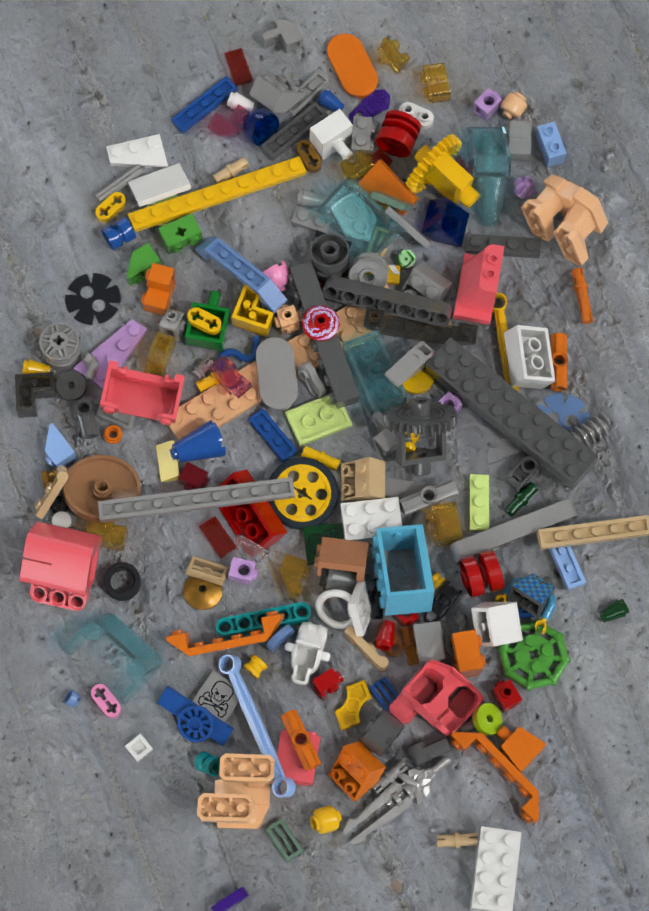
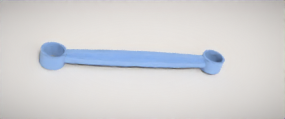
M225 654L219 660V669L222 673L229 675L261 754L270 755L275 760L272 791L277 797H291L295 792V782L284 775L264 723L239 672L241 660L236 655ZM231 658L233 660V667L229 671L227 669V662ZM283 781L287 783V791L285 794H283L280 789L281 783Z

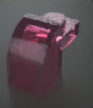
M238 104L229 120L216 112L207 128L222 138H234L243 131L238 124L243 123L247 110Z
M224 355L209 366L219 384L230 395L233 394L238 399L253 387L251 382L238 372L235 364Z

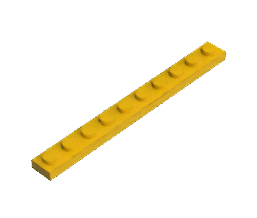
M300 156L137 210L129 213L128 219L136 233L304 176L307 171Z

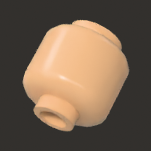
M518 92L508 93L500 104V108L503 111L502 115L509 120L512 118L519 119L527 108L526 98Z

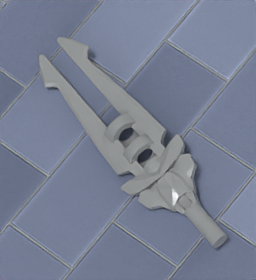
M446 755L431 768L421 770L412 768L407 771V774H399L398 777L404 782L401 784L397 782L392 783L357 818L348 819L342 831L343 834L349 832L383 804L387 803L391 808L351 839L350 844L365 842L366 836L412 807V799L414 797L419 805L423 801V795L427 796L430 793V785L436 773L451 762L449 757Z

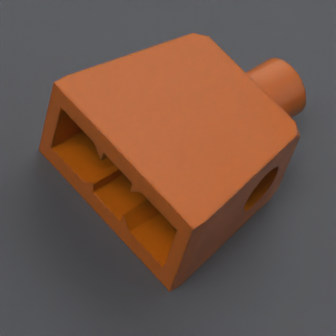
M503 726L497 733L504 741L499 749L500 752L521 773L547 745L522 727H518L512 733L507 727Z

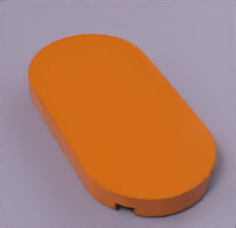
M347 33L334 36L328 43L327 56L344 91L348 95L359 99L366 98L377 88L378 76L361 41L356 36Z

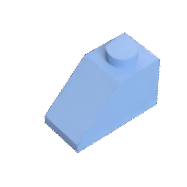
M50 424L45 446L47 456L45 460L51 468L53 466L57 468L60 465L66 466L76 459L75 452L54 424Z

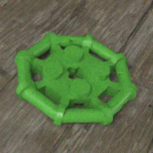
M541 619L520 624L521 632L534 629V635L522 636L523 640L519 641L514 649L509 648L510 643L497 646L504 670L503 675L522 685L527 691L548 685L555 686L571 660L568 657L562 632L560 633L547 625L545 633L553 637L548 641L539 635L540 630L542 631L544 626L539 625L535 631V623ZM556 642L560 656H554L552 645ZM535 650L537 651V655L539 656V658H534L532 660L530 659V654L528 652H533ZM507 654H513L515 659V665L512 667L510 666ZM553 661L559 663L553 673L548 670ZM519 669L520 671L527 674L528 678L525 679L524 677L515 673V671ZM541 673L546 676V678L533 681V676Z

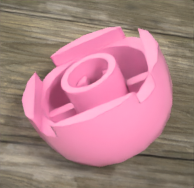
M284 260L281 261V266L275 264L263 271L281 292L286 289L285 285L289 282L288 274H290Z

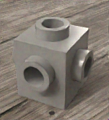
M167 309L165 315L161 317L159 324L162 338L180 341L188 325L185 313Z

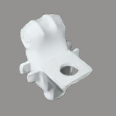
M302 622L295 644L286 643L285 650L292 652V682L299 685L308 684L311 674L318 669L320 661H329L330 654L323 652L328 629L323 625Z

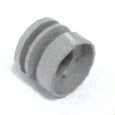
M58 322L50 324L42 331L39 345L43 359L47 365H50V368L65 371L77 365L81 359L82 350L78 334L72 326Z

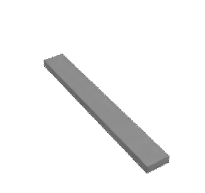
M330 470L337 481L338 491L341 492V471ZM292 471L288 474V478L293 477V482L299 479V474L296 471ZM315 472L309 473L307 476L308 481L315 483L318 480V474ZM385 477V498L398 497L400 500L421 491L426 486L436 484ZM425 494L424 498L426 500H432L433 496L430 494Z

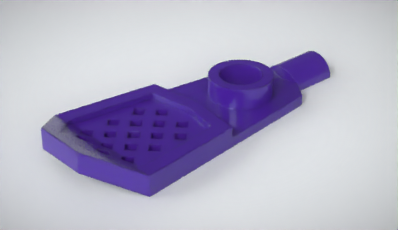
M385 89L374 90L371 95L367 96L349 114L348 120L353 125V119L357 113H361L364 117H374L389 109L390 95Z

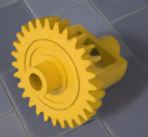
M450 134V136L444 137L432 149L428 145H424L416 153L414 159L418 162V166L413 169L405 183V186L410 191L419 193L422 189H426L425 184L428 186L431 184L455 207L462 203L467 208H470L480 197V194L471 186L474 178L452 156L457 155L456 151H460L462 142L456 135Z

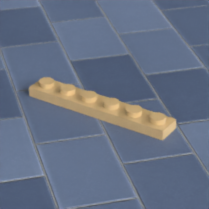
M649 515L538 529L536 533L540 550L649 536Z

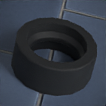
M117 562L106 570L103 584L107 594L112 599L127 601L139 592L141 578L138 570L132 564ZM118 571H127L133 576L134 584L127 592H117L111 586V578Z

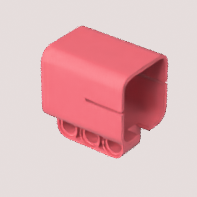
M36 521L26 537L23 553L25 558L22 559L19 581L31 584L30 596L36 602L75 611L82 610L89 600L91 587L95 580L102 536ZM37 588L43 589L45 593H40ZM56 592L62 593L64 597H58ZM75 596L80 597L83 602L77 601Z

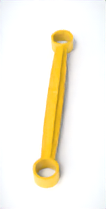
M497 293L496 298L502 299L504 306L502 308L493 307L492 313H494L503 377L511 385L504 332L508 331L504 312L507 307V298L504 294ZM512 386L519 392V387Z

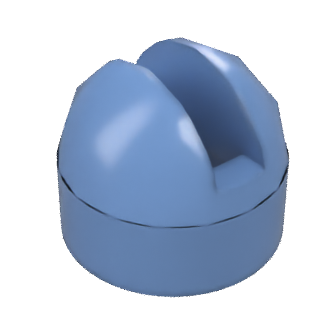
M72 689L64 698V704L70 707L78 706V701H81L80 695Z

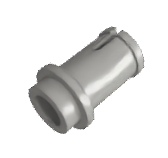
M206 356L197 367L192 368L191 374L195 379L205 378L208 370L215 365L212 359L208 361L210 357Z

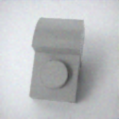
M287 20L275 21V29H268L261 34V43L264 48L281 42L286 53H290L303 47V37L298 27Z
M378 410L372 415V422L381 432L373 438V445L386 458L396 449V434H394V431L390 432L389 429H386L384 413L381 414Z

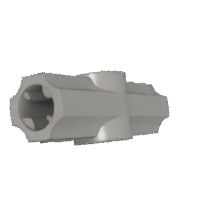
M452 478L433 486H426L421 491L400 499V508L405 516L424 508H432L436 503L457 495V486ZM430 494L433 496V499L426 500L424 495Z

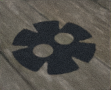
M94 273L91 283L88 275L84 274L76 278L69 285L68 290L77 295H65V304L69 313L80 309L74 317L75 320L83 324L92 325L95 315L98 323L102 324L116 314L118 308L109 303H120L121 295L117 285L106 289L112 279L103 274ZM85 286L91 287L94 291L93 296L83 298L80 294L81 289ZM98 299L105 302V309L100 312L92 308L93 302Z

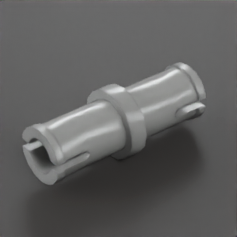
M401 759L390 769L384 770L379 781L372 787L377 795L390 783H394L399 774L408 770Z

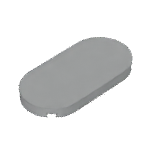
M277 337L268 338L261 342L256 350L260 397L262 402L270 409L284 411L289 409L298 397L294 353L291 345L284 339Z

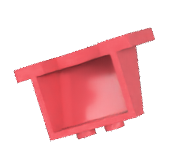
M492 244L484 248L477 255L464 253L453 319L490 325L505 246Z

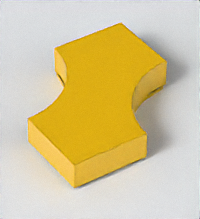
M365 680L346 686L347 699L344 705L334 712L341 731L360 725V709L367 701L371 700Z

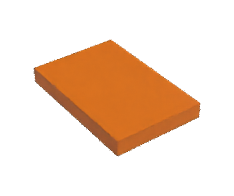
M382 159L378 160L356 185L393 226L397 223L385 213V208L388 205L371 199L372 192H384L409 202L412 206L419 200ZM395 208L403 216L408 212Z

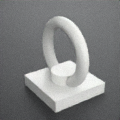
M357 581L352 595L339 589H331L321 593L315 603V610L320 620L335 629H347L350 625L351 627L354 626L356 636H364L372 614L365 581ZM331 597H339L348 602L347 610L350 619L347 621H336L328 617L323 609L325 600Z

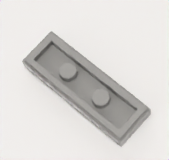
M315 71L299 88L305 92L304 97L286 113L294 119L331 84V80L321 71Z
M388 205L385 208V213L424 248L431 244V240L394 207Z

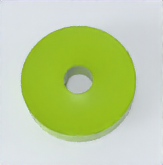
M481 704L473 712V724L479 733L489 736L496 734L501 729L502 715L494 704Z

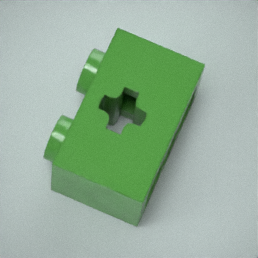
M193 214L158 228L159 236L168 254L180 252L184 247L196 245L202 240V232Z

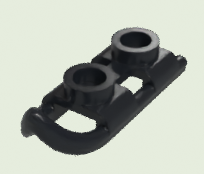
M447 580L433 599L432 611L439 615V618L435 621H429L427 619L428 612H424L423 621H441L463 591L461 589L457 591L453 586L449 585L450 581ZM443 595V598L438 601L439 597ZM449 599L451 602L448 606H445L444 604Z

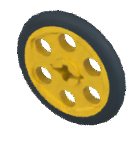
M300 457L285 461L273 471L269 480L288 478L290 472L296 471L299 474V479L293 482L294 488L301 491L306 489V494L309 498L304 496L299 498V493L294 489L295 498L268 501L281 523L289 528L303 530L305 526L321 525L333 514L338 503L339 491L335 476L328 467L315 459ZM311 472L318 474V480L315 483H311L307 479L308 474ZM320 489L327 492V497L324 500H319L316 497V492ZM290 504H294L297 507V512L294 515L286 512V508ZM309 505L315 506L317 510L313 516H309L305 512L306 507Z

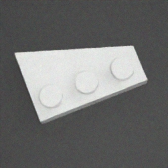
M160 134L106 146L111 166L133 167L139 165L145 166V168L162 167V169L168 167Z

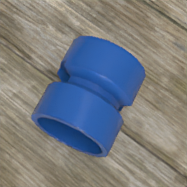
M125 217L116 221L115 226L109 225L101 230L106 242L113 251L123 246V242L128 243L136 238L131 224Z

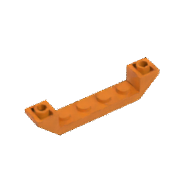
M278 611L267 612V617L261 618L263 634L262 630L250 632L248 637L238 634L231 636V640L228 641L218 638L213 639L212 644L205 645L204 641L193 643L192 648L189 632L183 633V630L172 631L171 636H166V641L188 656L265 642L271 639L285 617L284 614H278Z
M452 733L450 736L452 741L450 743L457 751L461 750L464 753L475 742L477 744L476 748L482 754L486 753L491 758V764L497 769L500 767L505 773L504 777L510 783L514 782L519 787L518 791L525 798H530L520 809L521 817L528 824L530 822L533 825L536 824L539 820V791L483 733Z

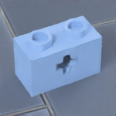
M555 122L537 126L535 137L546 167L564 163L567 153Z

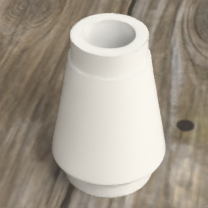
M231 92L226 106L234 110L251 112L255 102L238 92Z

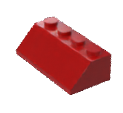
M246 469L233 472L219 486L255 481ZM268 501L219 507L250 558L274 545L288 533Z

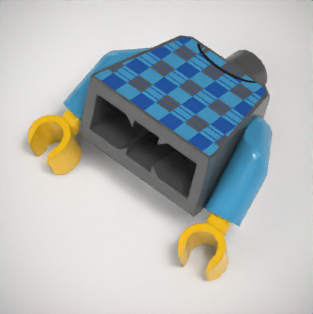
M530 574L527 577L514 578L503 591L504 594L495 597V602H507L508 598L511 602H517V606L536 618L541 616L542 619L535 623V631L539 625L544 626L542 634H544L547 630L546 622L550 620L556 608V596L553 594L555 587L550 577L545 576L542 579L535 574Z

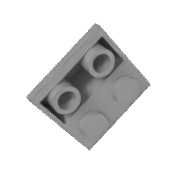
M283 74L257 75L249 95L273 113H284L303 98L305 92L299 89V85L287 80L288 78Z
M422 262L414 267L401 292L442 301L453 283Z

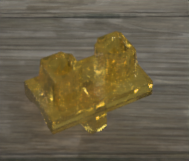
M385 37L377 49L380 55L378 62L381 65L386 63L397 74L408 63L410 57L405 52L399 53L400 44L396 39L389 40L388 37Z
M359 150L354 155L356 161L351 163L348 159L340 162L344 180L347 183L353 179L363 178L375 165L370 152L366 154L363 150Z

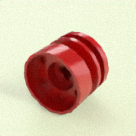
M390 110L385 115L382 128L378 132L375 143L387 154L400 158L409 157L422 125L414 116L408 113Z

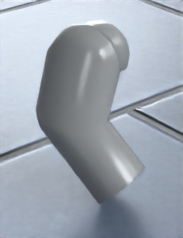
M85 352L81 356V360L88 368L85 378L93 381L99 363L93 354Z

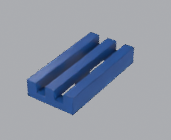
M384 676L368 689L382 708L389 713V707L375 689L378 687L390 704L393 702V699L381 684H385L395 699L399 694Z

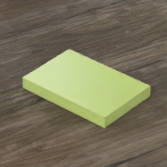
M329 394L285 411L299 447L352 427V422L345 407L337 409L335 403H331Z

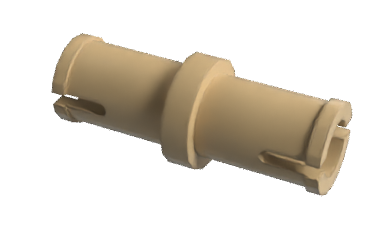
M243 156L234 163L225 165L226 168L213 174L212 177L216 184L224 182L230 177H236V174L249 167V164Z
M455 832L452 835H437V848L456 847L458 849L460 846H478L477 833L459 834V832Z

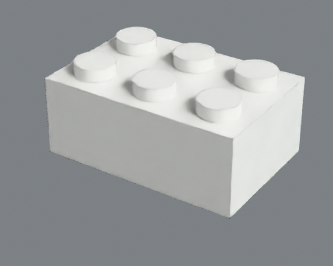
M516 325L504 332L511 386L543 389L556 382L548 328Z
M398 497L341 503L340 505L345 540L373 544L372 536L376 535V528L402 526Z

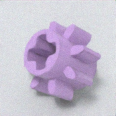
M528 176L524 178L518 177L513 183L516 186L514 189L515 194L522 199L525 197L531 198L536 193L534 189L536 183Z

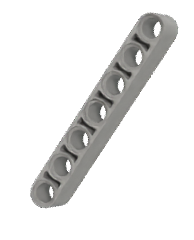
M565 499L456 541L448 547L456 565H459V559L471 555L474 558H478L479 553L488 550H499L537 535L536 531L538 529L558 527L571 522L578 515L571 499Z

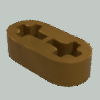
M299 141L296 147L297 155L300 156L308 172L317 173L321 169L322 161L310 141ZM302 146L308 148V154H306L305 150H302ZM310 159L316 163L315 167L310 165Z

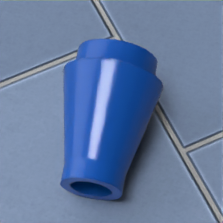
M326 89L317 100L320 106L334 112L338 109L342 111L345 106L330 90L327 91Z

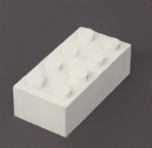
M481 826L479 829L470 902L471 911H513L522 832Z

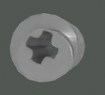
M600 413L598 417L594 416L591 420H586L585 424L580 423L578 427L575 426L572 428V431L568 430V432L585 446L589 447L588 440L594 444L596 443L595 437L602 440V433L608 437V430H611V426L606 416Z

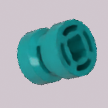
M203 751L195 759V768L198 771L215 777L220 771V758Z

